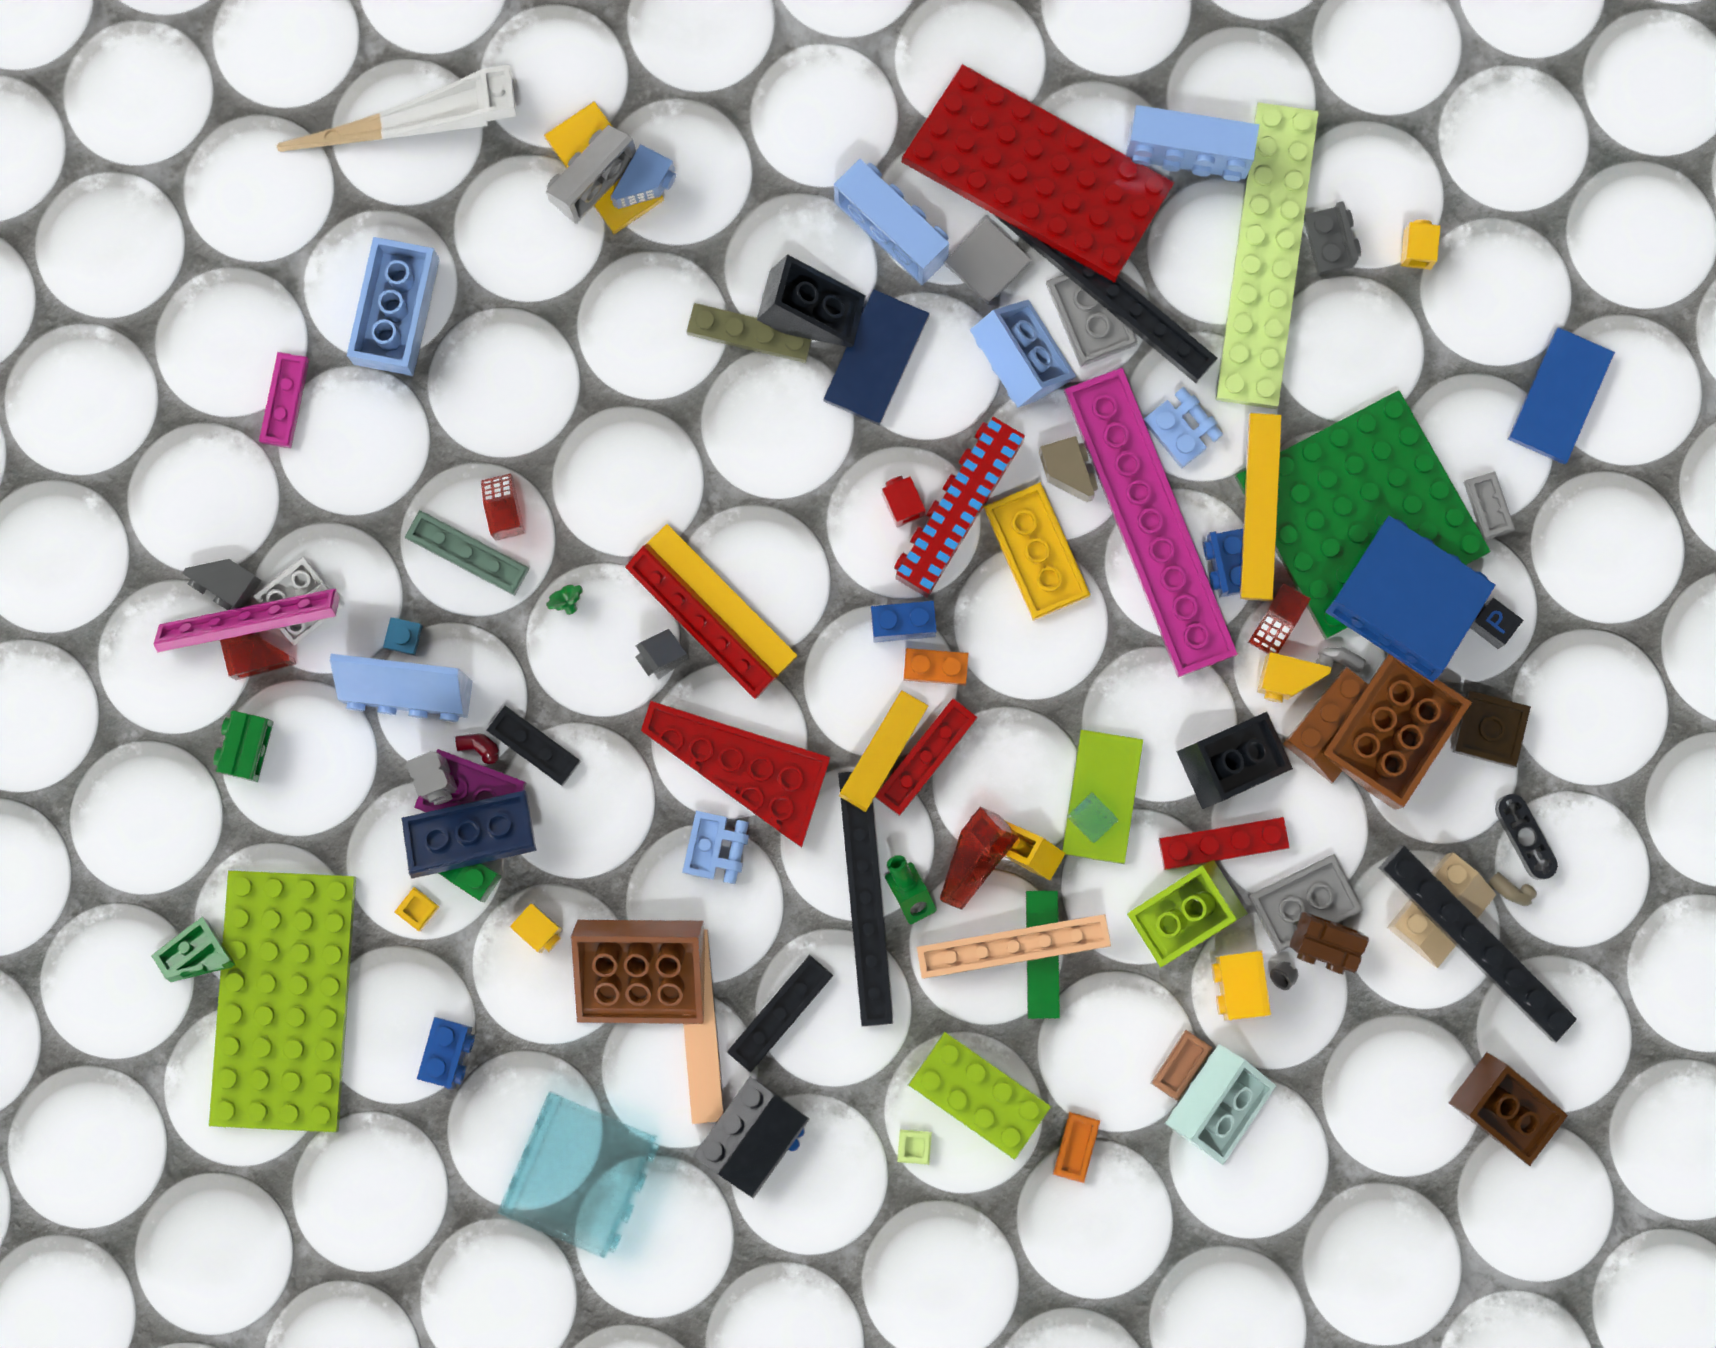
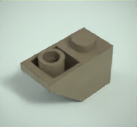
M1074 436L1040 446L1039 457L1048 483L1085 502L1093 501L1094 491L1098 490V486L1093 472L1088 473L1085 462L1088 461V454L1084 443L1079 444L1077 437Z

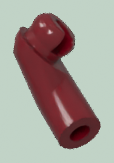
M478 733L455 737L457 751L475 750L482 756V762L485 764H494L498 761L499 748L485 734Z

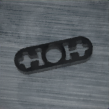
M1515 794L1500 798L1496 803L1495 813L1527 873L1536 880L1552 877L1557 871V860L1526 802L1522 797ZM1506 801L1510 804L1516 803L1519 809L1515 811V815L1518 820L1525 817L1526 823L1519 824L1512 829L1510 824L1515 823L1516 820L1512 814L1506 815L1504 813V809L1507 808ZM1523 828H1528L1534 833L1535 839L1530 846H1524L1518 840V833ZM1539 846L1541 847L1542 851L1536 852L1541 861H1548L1549 865L1545 867V874L1542 870H1535L1534 866L1538 864V861L1534 854L1527 857L1526 852L1535 850Z

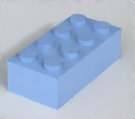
M1136 105L1130 126L1126 156L1132 158V162L1146 167L1152 164L1162 166V169L1166 171L1176 172L1183 169L1190 170L1197 176L1215 174L1221 175L1223 179L1228 181H1240L1241 179H1246L1254 161L1259 124Z
M859 159L834 183L835 204L923 286L944 265V261L948 258L949 242L947 240L949 237L940 227L935 226L933 228L925 220L927 217L918 206H910L903 199L904 194L897 186L892 183L888 185L881 179L882 174L876 166L870 162L866 164Z
M373 237L346 355L353 365L414 376L440 260L434 248Z

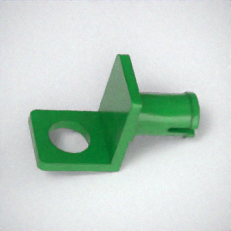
M901 855L891 857L886 865L890 873L885 875V879L898 901L908 924L912 925L937 911L935 904L912 862L907 863L905 857ZM926 902L925 908L920 912H910L914 904Z

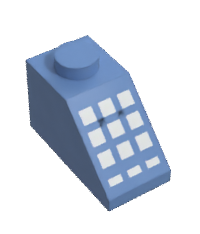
M640 144L611 195L613 206L620 209L661 197L665 189L669 190L676 179L677 174L674 173L673 161Z

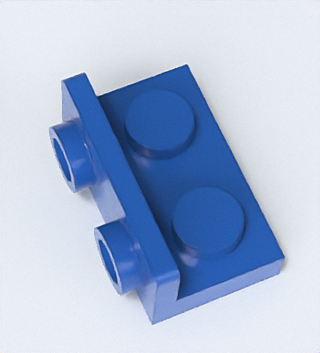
M1243 529L1217 534L1216 531L1209 532L1206 537L1207 541L1203 542V551L1206 560H1211L1213 572H1209L1212 590L1218 591L1219 598L1240 594Z
M434 1017L417 1080L443 1086L447 1089H455L456 1084L461 1085L466 1072V1066L462 1065L465 1053L471 1052L475 1040V1035L471 1034L473 1027Z

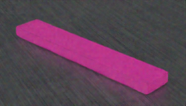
M330 589L159 624L153 645L157 652H163L336 617L340 596L337 589Z

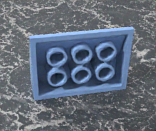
M338 654L330 655L337 698L342 703L347 704L346 709L365 711L366 706L377 707L378 713L396 715L397 710L409 711L408 716L415 718H427L428 713L440 715V720L458 722L459 717L468 718L473 681L459 668Z

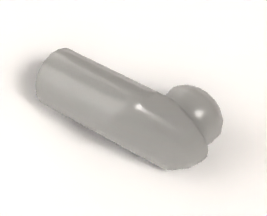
M1344 647L1324 648L1318 653L1319 657L1316 660V664L1333 667L1334 662L1341 663L1357 673L1365 665V659Z

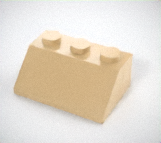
M1454 852L1446 854L1431 872L1477 919L1497 895L1479 872ZM1410 899L1387 927L1436 968L1442 964L1456 946Z

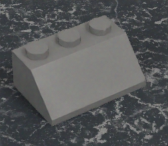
M610 125L603 131L598 130L589 140L590 145L582 153L577 152L568 162L569 167L561 175H555L547 185L548 189L545 192L549 201L575 224L584 217L624 174L636 153L633 139Z

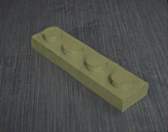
M697 303L693 305L686 331L689 336L802 363H807L812 339L783 334L758 321L756 317Z

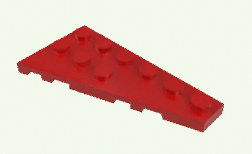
M650 701L641 728L645 735L801 848L803 847L831 759L830 757Z

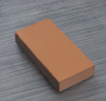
M1185 1030L1151 1081V1084L1174 1100L1179 1101L1213 1047Z

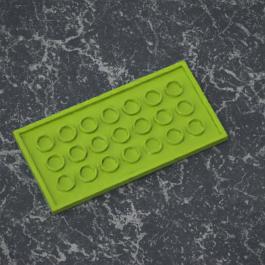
M228 870L222 944L236 965L232 968L220 970L209 1114L210 1127L339 1132L356 890L355 876Z

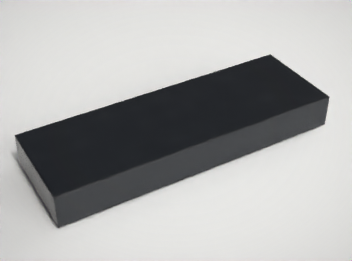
M507 706L502 708L486 730L561 786L566 783L581 763V760Z

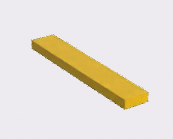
M1249 414L1240 599L1273 600L1282 415Z
M668 524L646 543L778 676L798 657Z

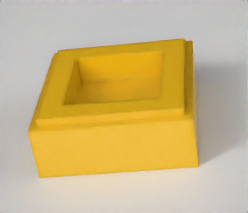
M413 887L394 912L417 931L421 932L440 906L416 887Z

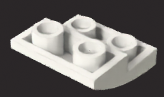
M302 557L253 596L261 604L330 589L306 559ZM340 602L338 604L337 612L343 608ZM329 618L281 627L279 629L294 646Z

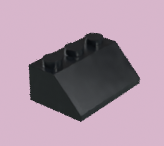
M750 1076L693 1156L717 1175L754 1199L810 1119L763 1083Z

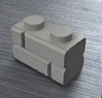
M431 751L408 760L406 766L411 778L415 779L413 784L418 796L428 800L430 803L434 802V805H439L453 799L451 794L456 793L455 791L458 788L453 776L449 774L451 770L445 757Z

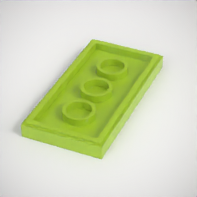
M1080 730L1062 851L1066 853L1065 855L1125 864L1143 739Z

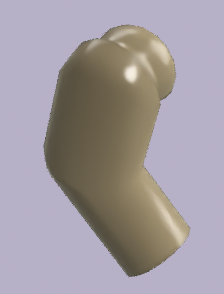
M1499 872L1489 881V885L1505 899L1521 906L1532 904L1531 900L1537 896L1536 890L1529 884H1523L1519 890Z

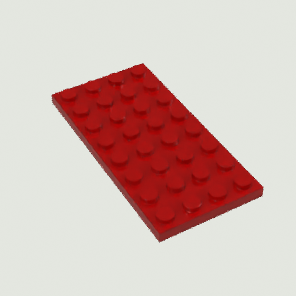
M963 64L905 151L901 160L903 164L1113 282L1120 275L1174 185L1173 181L1144 165L1135 164L1132 162V158L1127 157L1123 153Z

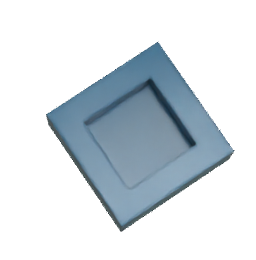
M390 617L383 648L415 656L423 626L419 623Z

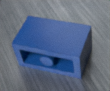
M934 601L871 606L874 643L936 637Z

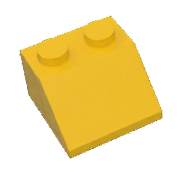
M1262 951L1215 957L1216 963L1212 964V976L1214 983L1219 982L1221 994L1216 996L1218 1014L1224 1015V1021L1270 1016L1271 1011Z

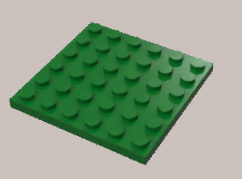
M1400 390L1280 452L1275 551L1325 640L1349 628L1327 614L1326 610L1342 589L1377 534L1378 528L1388 516L1404 522L1409 529L1421 537L1429 538L1434 542L1435 546L1448 554L1457 556L1465 565L1491 552ZM1246 470L1235 476L1244 495Z

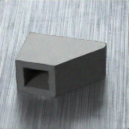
M230 559L188 567L182 572L190 578V581L187 583L189 586L201 594H204L206 590L216 595L213 601L226 610H230L232 606L236 609L244 607L261 583L259 578Z
M670 629L636 645L639 654L635 658L648 676L654 673L658 680L689 659L687 653Z

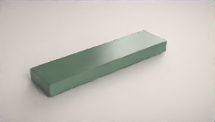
M420 510L405 535L407 540L513 596L516 595L529 571V567Z

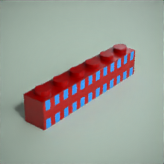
M992 417L989 424L985 422L981 424L974 437L978 442L973 450L969 448L965 450L958 463L962 467L957 476L953 474L949 476L942 488L946 492L940 502L937 500L933 502L926 514L930 518L924 528L920 526L917 528L910 540L914 544L908 555L903 552L894 566V569L897 570L896 580L926 598L929 597L1024 442V434L995 417Z

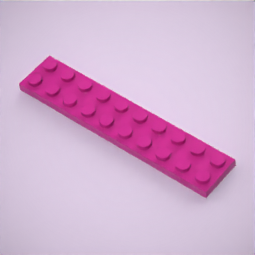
M1123 368L1066 388L1064 394L1177 677H1182L1237 656L1238 653Z

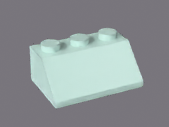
M1218 1044L1195 1080L1190 1084L1187 1092L1173 1109L1165 1124L1223 1165L1277 1085L1245 1059Z

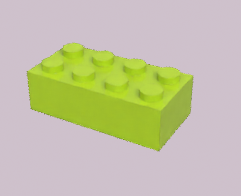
M946 1032L941 1035L908 1084V1086L1014 1160L1051 1108L1049 1104Z

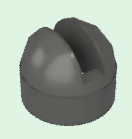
M1282 962L1270 971L1272 982L1282 990H1289L1296 983L1299 976L1298 969L1290 966L1292 964L1290 962Z

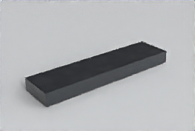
M809 955L728 1049L727 1053L751 1073L834 975Z

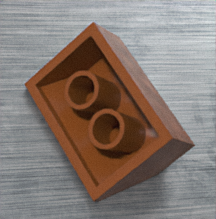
M1347 667L1338 674L1283 743L1285 747L1331 784L1340 775L1342 770L1322 754L1368 685V683Z

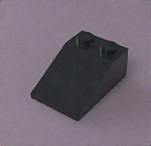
M787 254L769 272L757 320L783 334L851 348L855 342L866 295Z
M1268 712L1176 751L1202 809L1229 799L1293 769Z

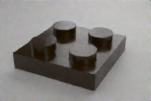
M1470 690L1467 691L1465 698L1472 703L1459 722L1452 752L1516 768L1531 706Z

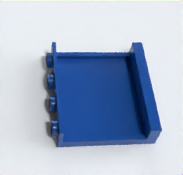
M1388 516L1378 528L1377 534L1338 595L1329 605L1326 613L1433 682L1445 670L1496 584L1489 581L1483 573L1474 571L1463 564L1457 556L1448 554L1435 546L1434 542L1429 538L1421 537L1409 529L1404 522Z

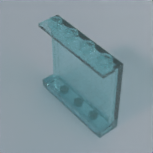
M553 1091L548 1092L497 1213L605 1258L609 1252L615 1253L622 1235L617 1234L621 1222L628 1223L635 1205L631 1204L630 1201L634 1191L640 1193L647 1175L642 1172L647 1161L653 1163L660 1147L659 1144L655 1143L658 1136L651 1135L566 1099L563 1095Z

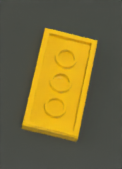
M592 102L546 133L544 137L564 166L568 168L570 159L577 152L582 153L590 145L589 140L598 130L603 131L608 125H612L597 104ZM620 177L594 205V208L612 233L616 234L663 202V196L661 195L658 198L618 209L613 206L611 195L619 183Z
M1041 482L983 507L1033 621L1091 596Z

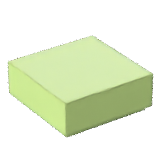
M900 1129L897 1162L929 1165L932 1132Z

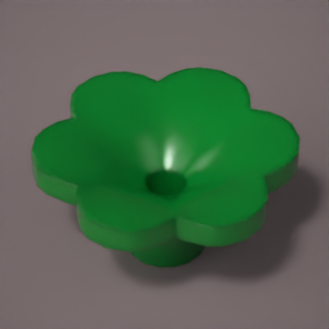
M566 585L549 596L550 600L546 603V606L549 610L556 609L559 611L564 609L567 615H571L578 609L575 603L580 599L583 589L580 585Z

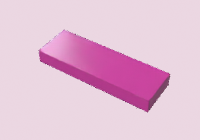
M277 352L259 438L261 444L292 448L310 361L308 357Z

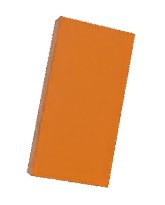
M1072 1112L1068 1113L1053 1175L1081 1183L1085 1182L1100 1120Z

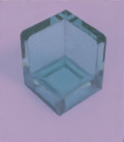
M1093 793L1087 796L1067 816L1092 843H1095L1118 821V818Z

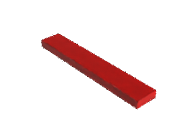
M649 544L643 545L625 566L754 699L758 698L778 677Z

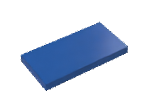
M1557 327L1507 440L1565 465L1569 460L1615 352Z

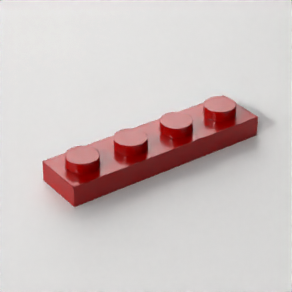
M952 698L878 791L875 798L900 817L978 717Z
M1284 817L1158 839L1164 870L1208 863L1212 860L1220 861L1290 848Z

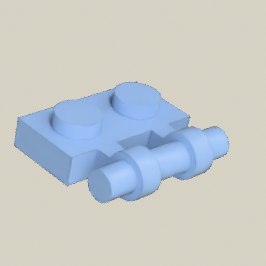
M1184 387L1175 394L1182 403L1178 408L1175 409L1167 400L1143 419L1147 428L1181 469L1206 450L1207 447L1201 441V437L1207 434L1213 442H1216L1223 436V433L1216 426L1218 424L1212 416L1208 417L1198 405L1200 403L1195 395L1191 396ZM1188 412L1199 424L1195 430H1192L1182 418Z
M696 811L682 873L714 880L716 868L726 870L723 882L736 884L738 872L741 873L743 863L740 862L743 847L748 844L749 835L746 834L749 822L737 820L733 832L725 830L727 817ZM723 840L732 842L728 859L719 858Z

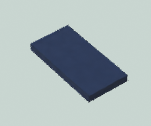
M873 289L861 315L854 345L851 348H846L823 402L880 426L930 313Z
M526 790L401 818L408 871L411 879L537 851Z

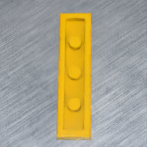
M901 690L842 788L839 797L865 812L868 810L928 708L927 704Z

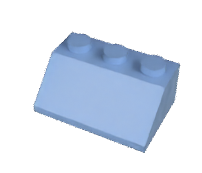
M1029 300L994 309L970 329L976 344L984 352L991 364L992 370L998 375L1010 399L1014 401L1018 408L1038 401L1076 378L1073 370Z

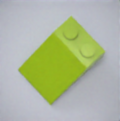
M1214 860L1201 865L1127 913L1160 968L1248 914Z

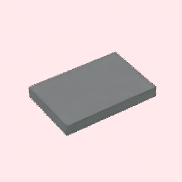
M1065 274L1046 281V286L1080 367L1138 344L1135 334L1130 328Z
M1335 854L1248 896L1276 953L1290 947L1291 939L1295 930H1297V924L1303 912L1340 923L1363 911Z

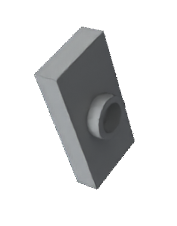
M1496 472L1463 482L1484 540L1515 531Z

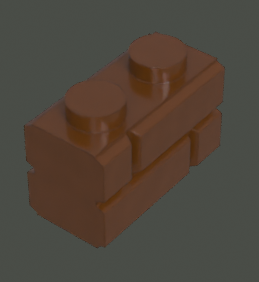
M1303 912L1297 924V930H1295L1291 939L1290 947L1298 953V959L1310 964H1315L1316 960L1327 963L1325 968L1343 975L1345 970L1353 973L1357 972L1362 959L1361 956L1364 954L1369 942V937L1358 930Z

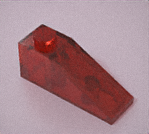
M979 807L961 830L939 898L943 903L962 910L1018 840L1019 836L1000 815Z

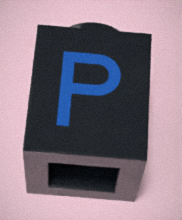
M1493 597L1483 605L1470 629L1499 649L1508 642L1524 620Z

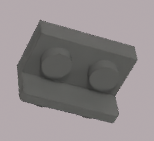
M1344 201L1337 202L1334 208L1305 214L1304 224L1317 274L1323 275L1353 268L1359 259L1358 257L1361 256V247L1359 240L1353 238L1351 231L1354 224L1353 216L1350 209L1346 210Z

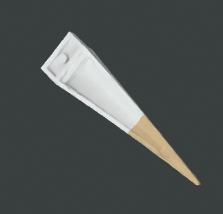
M510 65L478 70L434 92L381 113L332 129L278 143L276 145L278 151H289L488 126V121L516 117Z

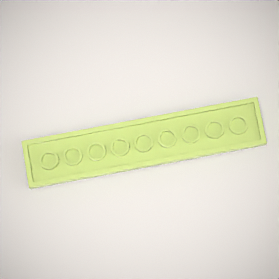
M1259 102L1256 106L1254 124H1259L1254 161L1246 177L1216 392V400L1272 409H1277L1279 406L1319 111Z

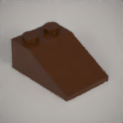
M1488 1052L1485 1053L1448 1102L1468 1120L1528 1166H1531L1568 1117L1563 1110L1508 1064Z

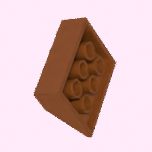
M1388 653L1322 755L1366 791L1394 810L1404 808L1472 702L1438 679L1431 682Z
M577 920L571 935L577 1023L703 1024L704 921Z

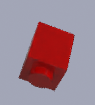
M897 476L885 483L886 487L882 488V496L896 528L925 516L926 509L911 476L905 479L902 476Z

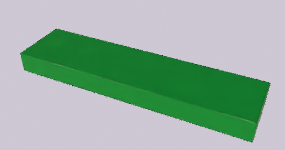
M1025 891L1026 928L1058 922V891ZM1059 956L1027 961V1019H1060Z

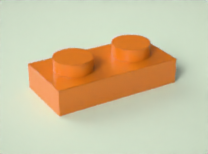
M906 648L904 681L966 686L968 653Z

